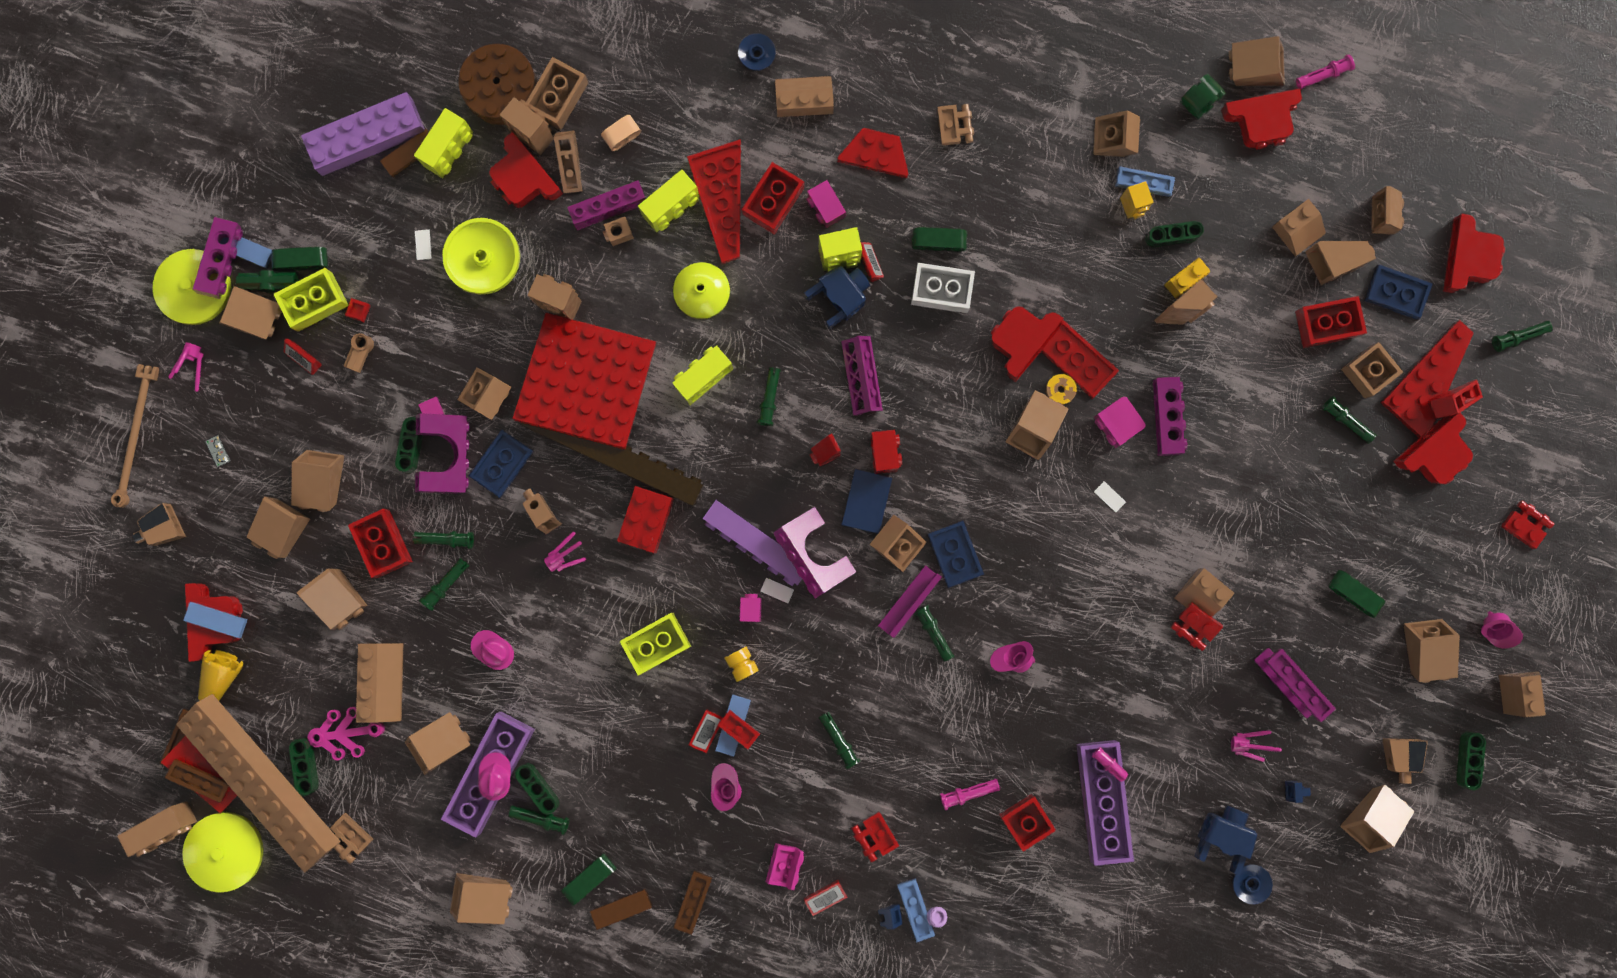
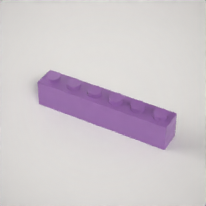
M715 500L703 517L706 521L705 526L713 531L715 529L721 531V537L728 542L732 539L738 543L736 547L744 553L747 550L753 554L751 558L760 564L762 562L768 564L769 567L767 569L775 575L778 572L785 576L783 580L791 586L794 583L798 585L801 582L802 578L798 575L796 568L787 558L784 549L779 543Z

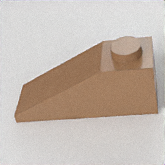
M575 130L557 132L554 135V142L563 193L583 191Z

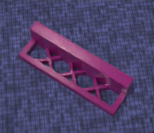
M856 336L841 341L853 415L883 411L871 336ZM854 343L855 350L853 354L849 351L848 344ZM854 361L857 363L858 366L856 372H854L852 369ZM857 380L860 381L861 384L859 391L856 390L855 383ZM860 398L864 402L865 409L859 410L858 402Z
M925 565L882 619L878 627L894 638L942 577Z

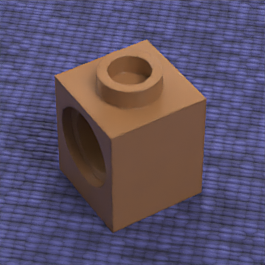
M626 217L604 224L606 229L603 231L606 242H611L612 246L634 239ZM615 229L622 230L618 236H614L613 231Z

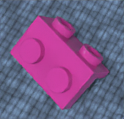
M775 843L766 883L794 890L799 880L798 874L800 866L804 861V852L797 847Z

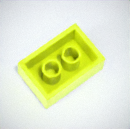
M445 108L414 156L423 167L443 178L444 175L450 172L454 160L460 157L465 143L467 144L471 140L473 131L463 118Z
M680 170L639 204L638 207L644 219L657 233L659 230H665L671 220L682 216L683 210L688 206H694L700 196L694 182L683 170Z
M857 227L819 235V253L823 271L828 270L829 272L837 266H846L847 268L858 266V263L861 262L862 246Z
M326 268L274 293L290 328L297 332L348 307V303L333 273Z
M718 346L708 348L699 361L695 359L689 364V369L686 372H680L674 377V387L690 406L734 369L730 360Z
M674 613L664 616L620 641L638 676L692 647Z

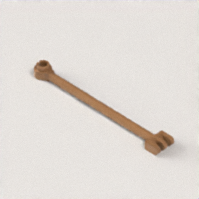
M142 364L137 366L135 377L142 378L119 488L111 497V503L115 507L123 508L129 504V496L127 495L128 481L150 380L157 381L158 367L152 368L146 365L144 369ZM118 496L120 497L119 503L116 501Z

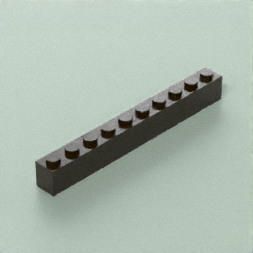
M520 422L521 426L691 506L695 507L704 488V485L701 484L702 480L694 476L687 478L683 476L685 472L677 468L670 470L666 468L667 464L660 460H656L655 463L649 460L650 456L643 452H639V454L632 452L633 448L628 445L625 450Z

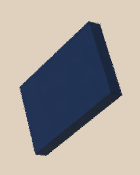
M1378 264L1364 301L1419 320L1421 319L1432 283Z
M501 430L469 474V477L501 498L534 451L504 430Z
M855 469L842 525L878 534L892 478Z
M964 521L927 534L947 588L984 575Z

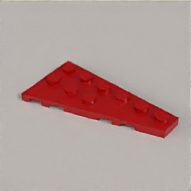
M741 139L687 156L722 264L740 258Z
M1460 320L1454 323L1380 402L1418 438L1433 426L1436 417L1431 410L1430 400L1449 390L1474 334Z

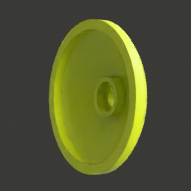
M700 262L685 267L678 274L673 286V295L677 306L683 313L692 318L707 319L717 315L724 309L729 300L730 286L727 277L718 267ZM699 285L704 286L702 291L697 290Z

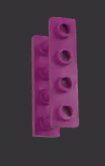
M1266 648L1254 659L1256 664L1305 718L1313 715L1319 722H1322L1336 710L1283 649L1279 648L1273 653L1270 648Z

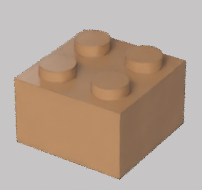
M1379 342L1368 347L1341 369L1365 399L1374 396L1403 373Z

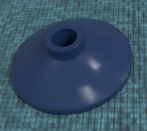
M756 33L748 35L741 41L738 55L741 63L746 68L760 71L768 68L773 63L776 50L774 43L769 37ZM759 52L761 55L755 57L754 53Z
M1245 865L1240 876L1235 874L1233 878L1234 892L1245 903H1262L1272 892V878L1268 871L1259 865ZM1249 880H1253L1252 886H1248Z

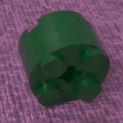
M1208 73L1199 79L1201 83L1194 84L1180 101L1198 120L1213 109V104L1216 101L1221 100L1226 95L1224 89Z

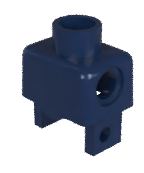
M837 266L818 278V283L807 290L804 295L807 301L823 291L839 313L826 321V326L830 330L843 319L845 321L849 320L864 307L866 297L862 292L870 287V283L859 268L848 274L842 266Z
M1226 805L1222 817L1214 813H1208L1197 836L1201 839L1194 857L1205 862L1210 846L1214 844L1223 853L1230 856L1234 855L1229 871L1240 876L1246 858L1251 859L1257 839L1256 831L1245 826L1249 814Z

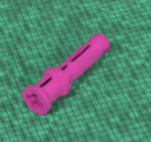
M1349 54L1338 61L1333 60L1324 68L1296 78V86L1301 90L1326 78H1336L1345 71H1353L1355 69L1354 60Z
M993 779L962 790L961 788H956L955 791L947 794L940 793V798L944 810H948V807L958 804L964 805L965 801L1000 791L997 779Z

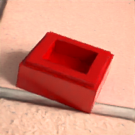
M351 298L345 316L365 322L371 305Z

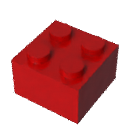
M895 430L872 432L870 439L874 474L897 472L902 465V456L897 452V448L900 446L899 434L896 435Z
M1032 794L999 814L1023 852L1056 831L1039 802Z

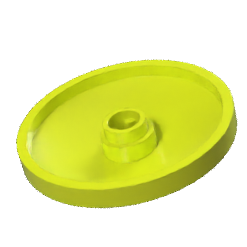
M475 218L461 223L449 234L443 248V264L449 278L458 287L473 294H490L501 290L514 278L520 263V250L513 234L503 224L488 218Z
M186 249L170 255L158 267L153 279V295L159 309L170 319L186 325L203 324L217 317L225 308L231 294L230 277L226 279L227 289L225 294L221 296V299L197 294L193 290L204 253L202 250ZM213 273L210 276V280H216L218 273Z
M231 812L215 813L201 819L189 831L183 846V862L188 875L197 885L213 892H228L245 885L257 873L263 858V842L257 828L244 816Z

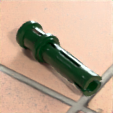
M1544 321L1519 331L1511 330L1505 335L1493 336V348L1497 352H1501L1504 348L1516 347L1522 341L1552 332L1553 326L1550 321Z
M769 367L764 400L759 406L761 412L756 422L759 425H774L772 422L773 413L777 408L774 402L781 372L778 368H775L774 376V368Z
M1332 396L1322 406V410H1327L1335 417L1336 421H1342L1365 440L1366 443L1369 444L1375 439L1376 434L1350 414L1348 407H1343L1337 402L1336 397Z
M415 531L413 534L414 537H421V539L413 538L414 544L449 545L451 548L461 546L472 549L474 544L473 532L464 534L452 531L450 534Z
M459 558L457 563L438 584L432 585L430 587L431 590L424 598H420L419 601L429 610L433 611L437 602L441 598H445V592L470 565L463 561L462 558Z
M927 604L916 610L914 615L918 616L922 629L924 631L927 630L943 661L946 662L952 659L954 654L937 627V619L933 618L929 611V605Z
M830 712L820 716V721L837 748V755L841 756L846 765L845 769L847 770L861 761L860 758L856 757L851 749L852 745L844 739Z
M514 805L511 806L509 812L510 818L543 826L546 831L561 832V835L566 834L569 825V818H559L552 813L545 815ZM522 814H526V815H529V816L536 817V819L523 816Z

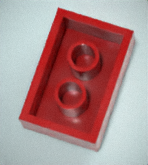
M772 162L743 206V216L775 235L805 188L804 181Z
M1359 296L1305 306L1295 311L1303 348L1358 338L1367 334Z
M635 486L617 541L656 554L674 499Z
M381 509L348 525L371 578H380L413 562L390 510Z

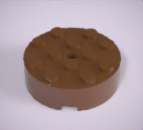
M489 44L478 48L466 58L459 73V90L467 106L485 122L496 125H505L500 114L514 97L519 101L522 99L526 102L538 82L528 59L519 50L505 44Z

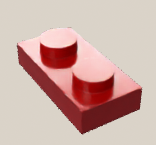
M731 710L727 712L718 724L721 729L747 749L751 747L760 735L756 729Z

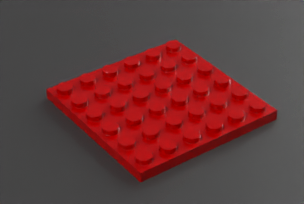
M545 313L513 420L626 450L655 351L656 341Z

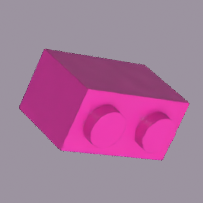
M827 180L807 191V203L811 209L815 208L818 213L816 218L820 224H824L827 228L846 217L845 209Z
M745 594V598H741L740 621L761 622L762 598H757L758 594Z

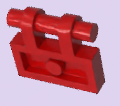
M1521 500L1517 504L1522 509L1520 514L1512 511L1501 527L1530 548L1537 549L1547 535L1541 529L1543 525L1551 529L1555 523L1549 520V516L1546 514H1541L1535 510V506ZM1529 515L1536 519L1534 524L1527 519Z
M1193 602L1179 615V619L1184 623L1180 626L1174 622L1171 626L1176 631V635L1180 638L1184 637L1190 642L1192 647H1197L1201 651L1207 646L1201 640L1205 637L1211 642L1223 628L1221 623ZM1191 627L1198 633L1194 636L1187 629Z
M880 811L863 820L866 827L864 830H861L858 824L851 828L855 834L853 837L856 841H859L863 848V854L869 858L870 862L877 860L875 851L879 850L882 856L899 847ZM869 834L875 842L871 846L865 838Z

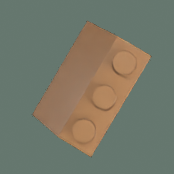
M831 76L775 79L777 117L833 114L834 104Z

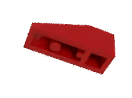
M1478 380L1470 381L1430 400L1431 410L1435 417L1441 418L1459 414L1483 398Z
M833 434L828 435L812 447L810 457L814 465L818 463L819 467L840 457L841 450Z

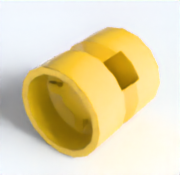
M747 646L725 657L728 666L734 669L732 674L737 682L759 671L755 662L750 661L751 654Z

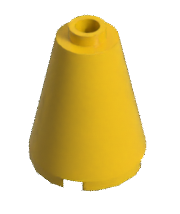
M211 650L204 652L198 700L201 701L213 694L219 701L241 671L243 662L239 663L237 661L238 657L220 650H216L215 653H210Z

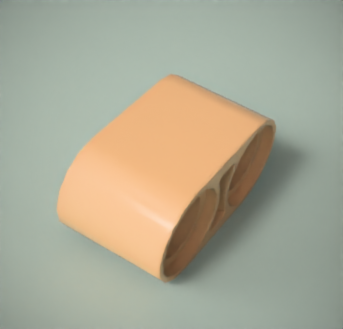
M626 115L606 128L601 136L610 149L616 151L635 139L641 133V130L630 115Z

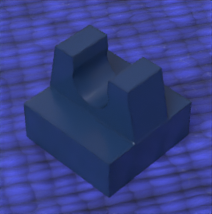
M1285 781L1286 801L1303 803V796H1311L1310 788H1304L1302 782Z
M899 904L878 910L879 914H884L885 920L880 922V926L886 927V929H895L902 925Z

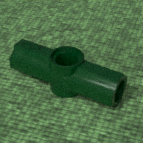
M261 270L259 273H238L236 277L238 288L268 293L282 290L299 281L295 272L277 273L270 270Z

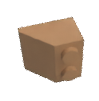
M1127 110L1095 117L1094 155L1123 157L1138 154L1140 116Z
M1386 186L1372 196L1373 234H1395L1402 230L1404 225V218L1402 217L1404 199L1402 198L1401 191L1391 186Z
M1309 199L1272 227L1294 256H1297L1326 234L1321 213Z
M476 368L457 400L492 420L498 413L503 400L507 398L511 387L485 371Z
M893 515L870 545L904 572L927 542L907 523Z
M1199 568L1175 596V599L1184 607L1193 602L1212 617L1224 607L1234 592L1205 568Z

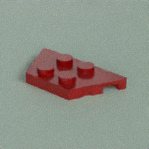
M862 128L837 159V162L908 178L909 174L900 136Z

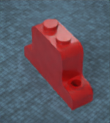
M1295 89L1227 102L1221 108L1222 116L1228 122H1239L1243 142L1248 148L1256 147L1258 150L1270 144L1279 146L1285 144V140L1294 131L1290 111L1297 109V104L1302 99L1301 90Z
M513 132L506 136L504 139L505 147L503 148L508 154L492 166L489 173L493 179L490 183L497 191L499 189L503 191L504 195L502 197L508 205L512 203L515 207L522 208L539 194H542L545 199L556 200L563 195L559 187Z
M1460 214L1453 219L1443 292L1454 293L1460 289H1465L1468 281L1487 283L1496 279L1502 273L1503 266L1501 261L1505 253L1503 238L1500 235L1476 231V221L1471 215Z
M1017 306L1012 311L1008 310L1003 316L1004 321L993 328L991 331L993 347L1009 358L1005 368H1007L1008 377L1013 381L1017 382L1063 325L1064 318L1059 314L1052 312L1046 314L1040 320L1023 307Z
M1460 412L1456 415L1441 418L1396 458L1394 463L1398 468L1409 470L1410 472L1419 469L1431 483H1450L1453 481L1454 476L1458 472L1465 470L1473 459L1472 451L1459 435L1466 425L1465 417Z
M185 584L186 611L189 603L194 602L241 617L243 608L238 598L234 596L210 597L209 589L205 584ZM187 622L189 662L202 661L204 652L211 650L210 653H212V645L233 643L240 640V638Z

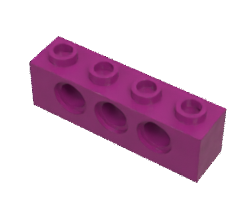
M638 180L567 208L574 226L579 230L638 208V205L646 198Z
M214 217L193 286V290L197 294L221 299V296L225 294L227 289L225 282L232 272L231 262L237 255L236 245L243 235V230H241L238 223ZM223 238H229L226 244H220ZM217 256H224L221 262H215ZM213 273H218L217 279L211 281L210 276Z
M1164 377L1153 380L1158 456L1181 455L1187 450V439H1184L1186 421L1183 420L1182 412L1185 410L1184 401H1181L1183 382H1180V377ZM1166 393H1170L1173 396L1172 402L1166 400ZM1167 412L1174 414V421L1168 420ZM1169 431H1173L1175 433V440H1171L1168 437Z

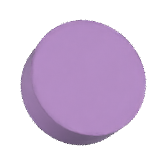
M932 907L927 913V921L933 927H942L947 921V913L941 907Z

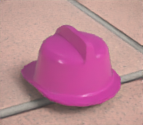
M1488 612V616L1484 619L1481 633L1491 644L1498 648H1512L1521 643L1523 633L1511 621L1508 615Z
M490 630L478 632L471 641L473 655L494 670L507 668L514 659L512 646Z
M1025 641L998 648L990 659L991 667L998 672L1014 671L1022 673L1035 663L1033 647L1029 642Z
M489 753L482 759L479 766V791L482 796L493 801L505 797L510 788V762L501 753Z
M722 763L717 765L712 772L711 800L718 810L728 811L740 799L742 789L738 783V775L735 769L729 764Z

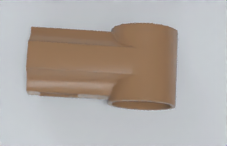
M359 333L355 334L351 339L352 346L344 367L361 373L368 353L374 348V341L371 337ZM365 339V346L361 348L360 341Z

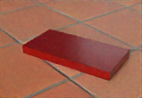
M1064 320L1063 325L1041 351L1065 375L1070 376L1075 381V384L1092 399L1119 371Z
M186 736L161 761L169 769L173 761L178 759L224 780ZM230 786L222 802H217L197 793L220 814L237 797V794Z

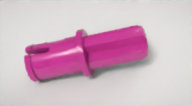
M1101 747L1094 751L1092 757L1104 767L1105 771L1108 770L1120 782L1127 778L1128 773L1116 763L1115 758L1112 759Z

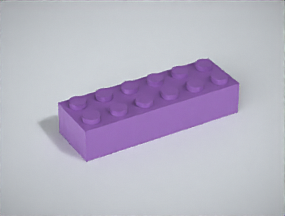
M405 92L305 133L301 137L314 169L324 176L404 143L418 133L425 131L413 99Z
M503 712L496 713L441 820L475 838L479 836L498 800L493 801L485 798L479 791V766L482 759L489 753L497 752L503 754L510 762L511 777L535 729Z
M1111 740L1076 744L1090 862L1094 866L1134 862L1124 781L1120 782L1108 770L1105 771L1104 767L1092 757L1094 751L1101 747L1112 759L1115 758L1116 763L1123 768L1120 742Z

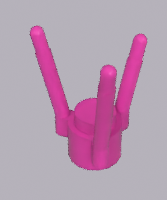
M186 342L179 359L168 376L171 379L179 371L185 359L193 362L197 359L196 392L199 391L201 360L204 355L200 353L201 347Z
M572 532L553 551L548 553L549 556L544 559L550 571L553 572L557 569L560 572L564 568L586 561V558H581L562 564L565 562L563 557L582 544L579 541L561 554L558 552L576 534L575 532Z
M1270 730L1244 734L1237 733V736H1232L1231 751L1235 752L1236 755H1243L1262 762L1265 761L1264 758L1245 751H1249L1250 748L1281 752L1282 749L1250 744L1249 739H1246L1248 737L1271 734Z

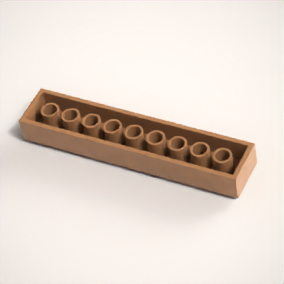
M213 694L197 702L176 724L304 873L341 842Z

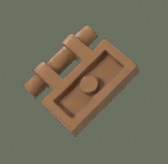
M968 104L961 106L962 112H957L956 105L937 107L941 146L960 144V136H965L966 143L973 142L972 112L969 111ZM958 120H963L964 128H959Z
M344 813L330 828L338 839L343 840L348 845L345 849L338 843L333 849L340 854L339 857L342 860H346L349 864H352L356 859L351 854L352 851L359 855L374 840L347 813Z

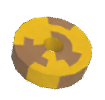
M1058 374L1047 382L1045 387L1046 395L1048 398L1065 405L1075 397L1077 386L1070 376ZM1059 386L1064 388L1063 393L1058 391Z

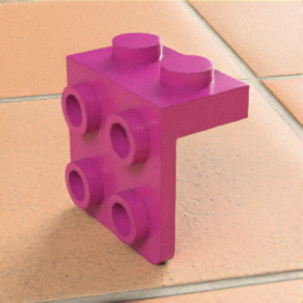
M1127 397L1120 398L1094 416L1096 425L1100 430L1104 431L1106 439L1115 448L1121 446L1146 427L1145 422Z

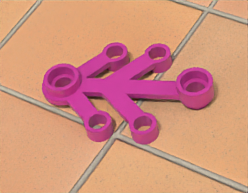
M350 707L346 711V717L336 730L327 732L334 721L339 720L341 717L338 710H330L322 726L314 728L309 732L308 742L316 748L322 746L332 754L334 760L338 761L345 757V751L328 741L336 739L351 751L353 757L358 758L364 755L365 749L363 746L355 744L348 737L365 734L377 737L384 733L385 726L382 722L370 723L365 727L347 729L354 718H356V715L352 716L350 714L352 709L356 711V707ZM332 712L336 713V719L331 717ZM373 726H376L378 729L376 733L372 731ZM316 734L320 737L319 741L314 739ZM356 748L361 750L360 755L355 753ZM337 751L341 752L340 758L336 756Z

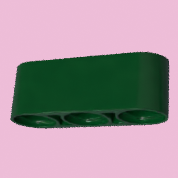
M1198 221L1156 226L1147 233L1145 241L1150 247L1191 243L1203 234L1204 227ZM1189 228L1195 229L1197 235H1192ZM1171 231L1177 232L1178 238H1174L1171 235ZM1152 233H1156L1159 236V241L1152 238Z
M928 227L913 228L912 249L952 252L966 251L967 230Z
M325 247L271 250L272 270L274 271L328 268L327 248Z
M408 417L403 421L395 460L396 468L405 473H412L416 470L423 435H416V429L414 431L410 430V425L416 422L414 417ZM412 440L413 448L407 450L406 445ZM406 459H408L410 461V465L408 468L404 469L403 462Z
M1338 570L1328 584L1332 591L1372 618L1377 616L1386 602L1382 597L1342 570Z
M1465 732L1461 735L1459 743L1456 781L1460 787L1470 790L1479 789L1483 780L1486 740L1479 733ZM1472 737L1475 738L1474 745H1471L1470 742ZM1472 756L1473 763L1470 765L1469 758ZM1471 776L1472 780L1471 783L1468 785L1467 778Z
M308 738L296 739L289 746L294 786L301 796H306L317 791L319 787L314 748L308 742ZM299 743L304 745L303 752L298 749ZM302 762H305L307 765L306 771H303L301 768ZM305 781L310 784L309 791L304 788Z
M526 763L518 767L515 772L516 779L540 811L544 814H551L556 811L560 805L559 798L535 766ZM523 768H527L530 771L529 778H525L522 775ZM534 784H539L542 787L541 793L534 791ZM546 799L553 801V809L546 807Z
M603 853L566 885L561 892L574 906L607 878L616 867Z

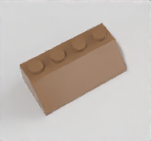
M1201 279L1154 321L1162 324L1183 325L1187 321L1192 323L1215 305L1212 301L1217 296Z
M403 643L358 644L356 722L402 721Z

